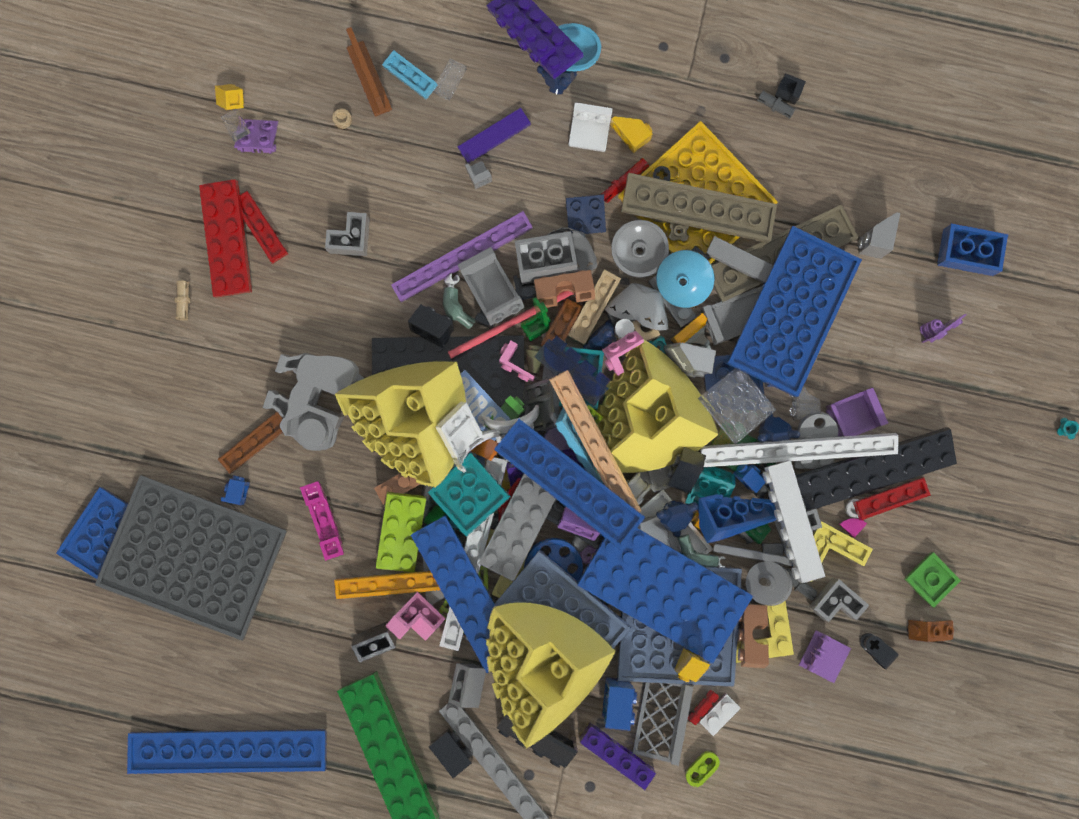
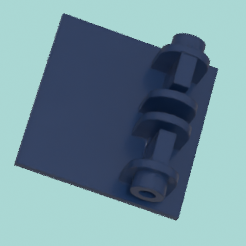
M604 194L566 198L568 228L581 231L584 234L606 232Z

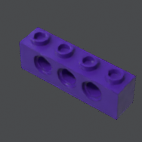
M591 722L579 737V741L583 746L644 790H646L656 775L652 766Z

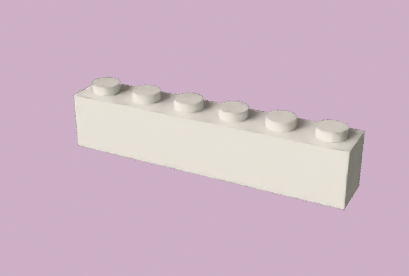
M791 461L765 467L763 477L766 484L769 483L770 486L769 497L771 502L775 503L776 510H774L776 520L781 523L782 529H780V534L788 547L786 555L789 560H792L793 568H791L794 579L804 583L826 577Z

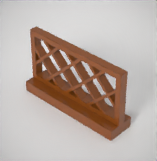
M347 28L346 31L352 45L346 48L375 117L391 111L392 107L364 41L357 42L352 28Z

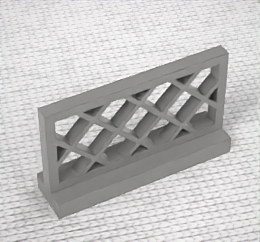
M646 682L633 754L670 762L673 765L679 766L694 685L666 683L669 685L665 687L663 683H660L663 689L653 694L649 688L650 682ZM673 685L681 687L680 695L674 699L667 691ZM665 691L671 701L661 706L656 696ZM654 699L659 709L650 714L646 708V703ZM673 703L677 713L669 719L664 708ZM661 711L667 720L658 726L652 716ZM650 718L655 728L646 734L642 723ZM669 723L673 729V734L665 738L660 728ZM657 730L663 740L654 745L648 736ZM646 738L651 748L647 751L638 750L639 742ZM664 742L670 749L668 756L660 755L656 749Z

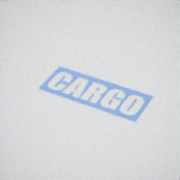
M466 370L460 374L465 390L466 403L482 431L489 430L484 425L483 416L490 418L493 415L494 420L497 421L511 420Z

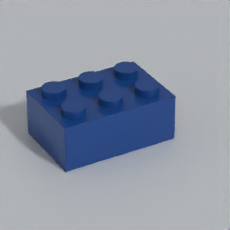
M951 223L942 232L937 266L994 276L1003 270L1008 234Z
M606 677L602 719L605 728L630 731V725H634L635 712H633L632 705L636 704L637 692H635V688H633L630 681H618L617 678Z

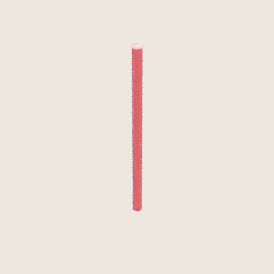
M570 291L561 292L557 296V303L573 295V293ZM535 307L448 351L450 358H454L535 315Z

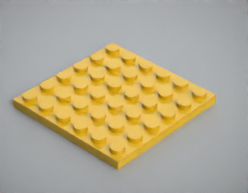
M701 121L641 174L642 176L652 178L657 167L665 166L670 171V182L773 204L778 203ZM660 172L659 175H657L660 176L661 180H663V178L665 177V175H663V172ZM623 190V191L618 195V198H619L622 202H623V197H624V191H625V190ZM635 215L639 220L650 221L663 230L667 237L671 254L679 250H692L694 246H697L706 254L714 236L731 245L740 238L739 236L689 226L687 229L688 239L686 241H672L669 238L671 223L655 222L651 218ZM710 257L708 261L712 264L715 259Z

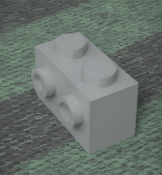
M456 663L449 703L461 708H479L486 674L485 669L475 664Z

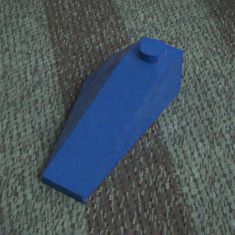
M719 494L702 497L699 499V527L707 543L723 540L776 521L774 510H776L775 503H772L770 499L752 498L750 500L740 499L739 496H734L733 498L723 497V495Z

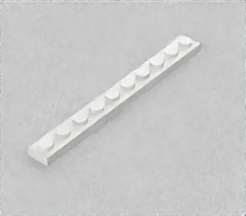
M896 433L712 445L704 446L700 449V452L706 455L704 467L898 454V435Z
M496 457L492 461L487 460L485 468L502 485L507 460ZM494 513L467 537L465 551L478 574L481 566L479 561L485 551ZM449 607L440 646L459 651L464 631Z

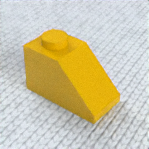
M616 116L611 119V127L632 153H635L652 138L651 127L647 123L644 124L641 119Z
M683 648L674 670L679 675V679L685 682L690 680L697 682L709 669L710 664L703 657Z

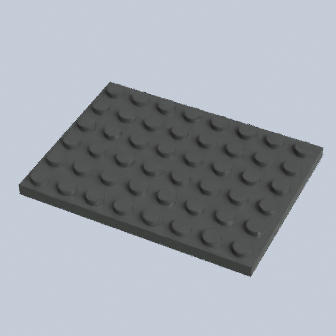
M140 475L95 586L243 641L288 530Z

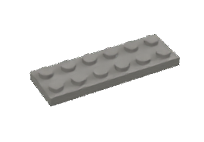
M525 474L479 561L480 565L513 582L555 501L552 495Z

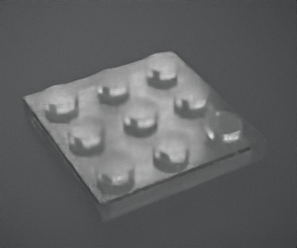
M737 368L698 398L734 444L738 443L776 411L749 375Z

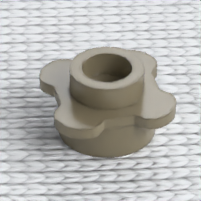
M676 223L670 224V240L686 241L688 239L687 229L689 226Z

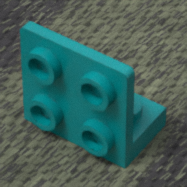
M714 466L704 467L691 493H688L685 503L696 502L699 505L700 498L716 494L730 497L735 488V475Z

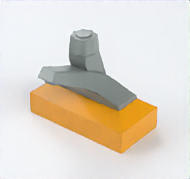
M701 313L676 334L671 341L674 344H697L699 347L711 349L710 342L704 335L705 328L707 327V317Z

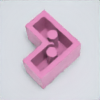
M417 592L389 621L386 627L398 639H401L412 628L426 641L446 618Z

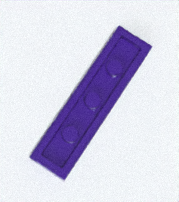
M519 108L459 145L458 150L469 164L529 127L531 122L523 110Z

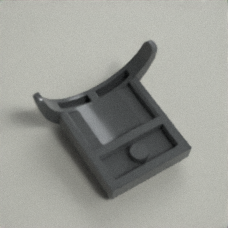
M551 378L525 386L523 390L525 415L530 413L536 405H539V415L533 423L534 431L537 433L557 427L555 423L560 415L558 395L549 380Z

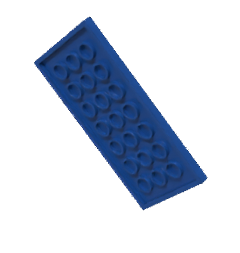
M792 226L727 364L796 398L799 397L862 259Z
M639 528L634 531L621 549L604 537L578 581L579 587L703 657L712 664L753 598L752 594Z

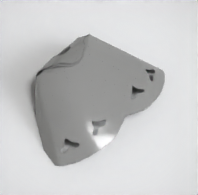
M561 227L547 234L552 235L573 231L571 234L575 256L580 266H577L578 271H592L597 267V258L583 232Z
M631 283L605 307V310L616 318L637 320L642 326L654 330L668 329L663 298L656 289ZM625 310H627L628 313H630V315H628V314H626V313L622 314V312H624ZM650 317L651 322H649V320H645L644 318Z

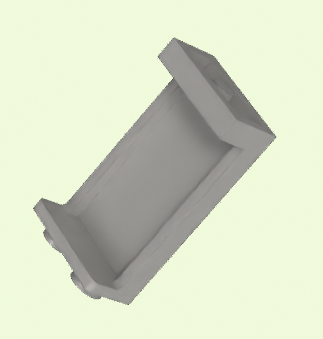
M491 247L458 264L461 274L490 326L525 308Z
M764 284L723 303L707 305L700 310L707 317L706 326L714 345L740 336Z

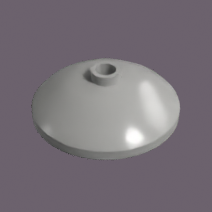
M635 220L626 223L616 232L612 241L611 252L615 264L622 272L633 277H647L658 271L660 264L668 256L669 244L665 233L659 226L650 221ZM641 248L643 253L637 254L636 249Z

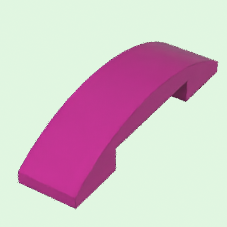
M317 481L300 487L306 506L308 505L325 561L344 555L340 535L320 482Z

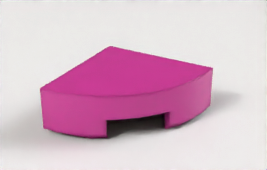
M851 518L843 520L839 525L852 538H855L867 523L863 520L859 521V519Z

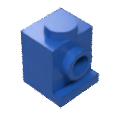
M748 464L739 465L733 473L747 489L754 493H757L766 483L760 470L753 464L751 466Z
M233 475V478L225 485L224 493H226V496L221 497V501L245 505L250 482H245L244 477Z

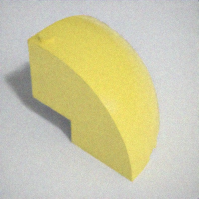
M646 340L624 354L626 358L621 364L624 372L620 375L614 372L613 380H609L603 394L606 396L603 404L599 405L597 410L603 417L597 426L622 473L652 471L670 466L674 463L677 453L681 454L684 447L699 451L718 435L714 420L704 399L685 373L668 356Z
M424 362L393 368L357 381L335 393L344 416L348 415L354 424L352 426L354 432L356 431L364 438L362 442L371 452L376 451L382 457L381 461L391 469L395 467L405 478L408 476L416 479V483L431 487H437L448 475L454 462L436 426L460 402H466L465 390L457 362Z
M509 603L494 607L488 624L490 637L486 639V645L490 653L487 656L489 672L493 673L495 682L492 683L496 698L501 699L502 712L504 716L508 714L514 725L512 727L513 731L526 748L545 737L579 706L597 684L616 651L592 628L563 611L540 604Z

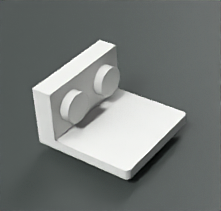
M575 102L569 146L605 152L613 108Z

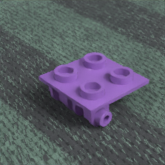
M241 119L234 148L241 150V152L255 153L256 149L258 153H261V151L269 154L276 152L274 140L278 121Z
M967 314L956 317L945 325L939 319L923 324L920 327V332L925 338L922 343L927 341L932 343L935 340L941 339L948 334V330L954 329L963 323L961 319Z
M816 630L799 666L834 683L851 648Z

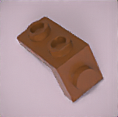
M908 620L909 640L924 642L953 640L954 628L952 620Z

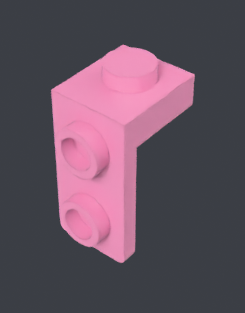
M637 331L628 333L625 337L603 349L607 359L604 362L609 371L613 370L617 375L624 372L618 357L644 342L643 337Z
M510 341L509 344L505 343L500 351L502 354L499 362L502 364L501 368L510 373L512 370L517 372L518 377L526 382L528 380L533 381L535 376L509 362L518 345L513 341Z

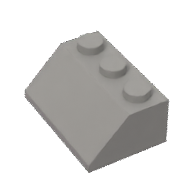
M571 231L515 241L522 285L534 283L535 279L578 272Z

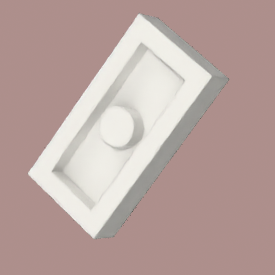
M725 693L709 709L705 716L700 718V723L714 736L741 708Z

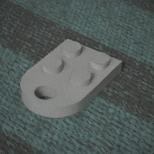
M812 412L800 421L798 425L800 437L796 440L838 437L837 424L827 413ZM817 418L824 419L823 424L820 426H815L814 421ZM835 458L794 461L793 465L795 468L816 469L834 463Z

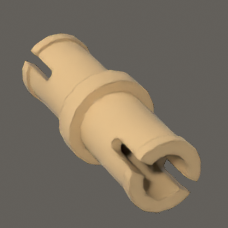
M177 281V297L174 300L176 303L175 319L185 321L188 320V304H190V298H188L189 282Z

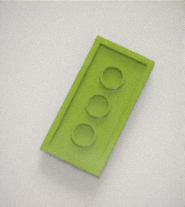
M387 492L375 565L376 569L415 572L418 548L411 534L422 528L426 496Z

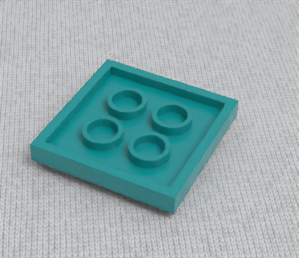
M473 453L464 458L462 466L466 469L465 472L455 467L437 487H433L428 492L466 537L511 497Z

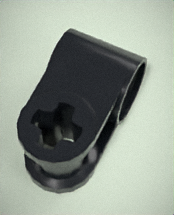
M865 633L860 638V646L885 670L899 656L881 638L871 633Z

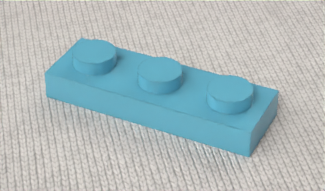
M394 50L382 64L386 70L424 99H427L438 86L433 79Z

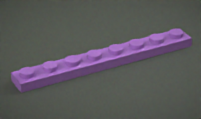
M524 211L393 283L391 286L400 302H403L446 278L449 274L460 270L458 264L490 247L494 251L532 230L533 227Z

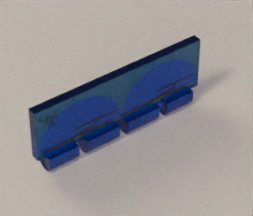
M556 336L552 341L548 339L534 357L556 376L568 370L581 396L592 406H595L609 389L606 385L611 380L602 372H599L594 377L593 374L597 368L586 359L579 364L578 361L582 356L572 347H569L564 352L563 349L567 343L560 337Z

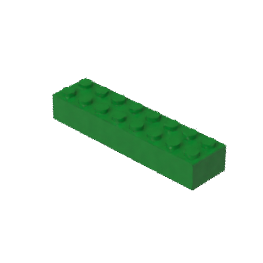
M377 671L341 687L337 691L391 818L439 819L438 811Z

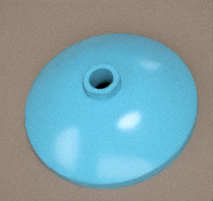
M568 23L558 26L584 55L582 59L566 71H582L593 66L601 54V42L597 34L581 24Z
M679 250L670 254L662 261L657 271V286L661 295L666 301L677 307L689 308L701 304L708 298L714 287L715 276L710 262L703 255L692 250ZM680 279H686L687 283L681 284Z

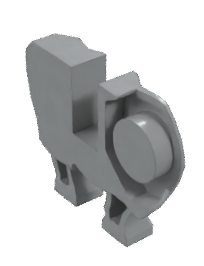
M310 353L291 357L287 354H281L275 372L285 373L293 370L297 374L298 382L292 389L289 398L284 394H279L276 390H268L263 408L275 409L283 417L280 428L284 435L293 437L305 449L320 451L333 447L339 427L345 416L318 406L317 403L322 390L335 395V393L355 383L358 379L359 368L355 362L343 357L316 356Z

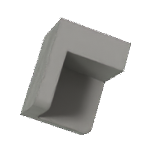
M482 161L472 166H469L468 163L465 164V169L475 189L492 182V176Z

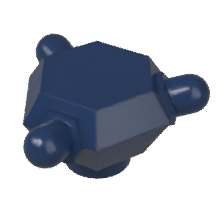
M541 65L537 67V72L545 79L546 85L549 86V91L555 94H563L564 90L569 87L577 76V71H564L557 78L553 79Z
M607 320L590 336L589 343L585 344L583 349L603 351L611 343L618 341L616 339L615 326L611 323V320Z
M771 412L765 413V419L761 422L759 429V442L786 441L800 437V432L793 430L789 423L780 417H774Z
M669 501L662 510L657 511L656 517L660 519V522L668 531L673 533L674 537L681 536V530L686 529L693 518V512L698 510L699 505L696 502L685 504Z

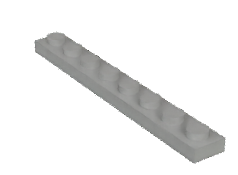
M449 702L443 706L439 712L523 819H550L464 708Z

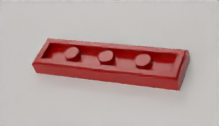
M248 191L242 193L240 200L243 219L270 262L274 264L288 255V252Z
M922 477L853 502L860 521L931 496L925 478Z

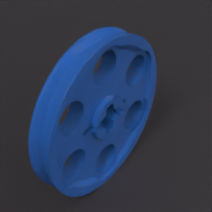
M559 538L544 539L535 544L528 552L524 568L541 547L549 546L550 553L547 556L557 563L576 581H579L582 576L583 563L581 556L576 548L566 540ZM563 546L569 548V553L566 556H560L559 550ZM571 563L577 564L578 567L574 573H569L567 570Z

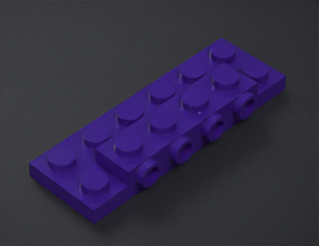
M493 0L486 5L488 11L496 18L498 25L501 28L504 27L512 40L516 39L520 48L529 53L531 60L534 63L538 62L553 79L584 57L583 52L532 0Z

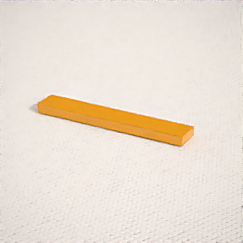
M431 571L339 578L334 580L336 599L441 590Z

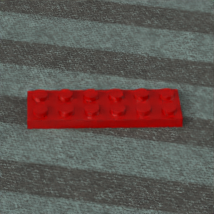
M233 179L199 185L213 297L218 298L251 293L252 286L238 181Z

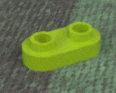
M703 752L687 768L685 778L689 785L693 787L703 785L718 769L720 762L714 752ZM707 758L712 759V762L710 764L705 763V760ZM697 772L698 776L696 778H692V773Z

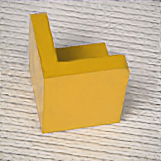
M233 84L215 86L216 104L226 110L244 108L242 88Z

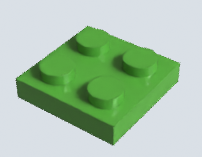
M930 552L904 578L933 608L961 581L934 552Z

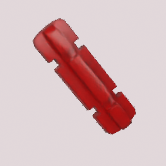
M709 690L706 694L707 697L703 698L695 707V712H691L688 716V720L692 724L697 725L701 720L700 717H704L713 706L712 703L719 699L718 694L713 690Z

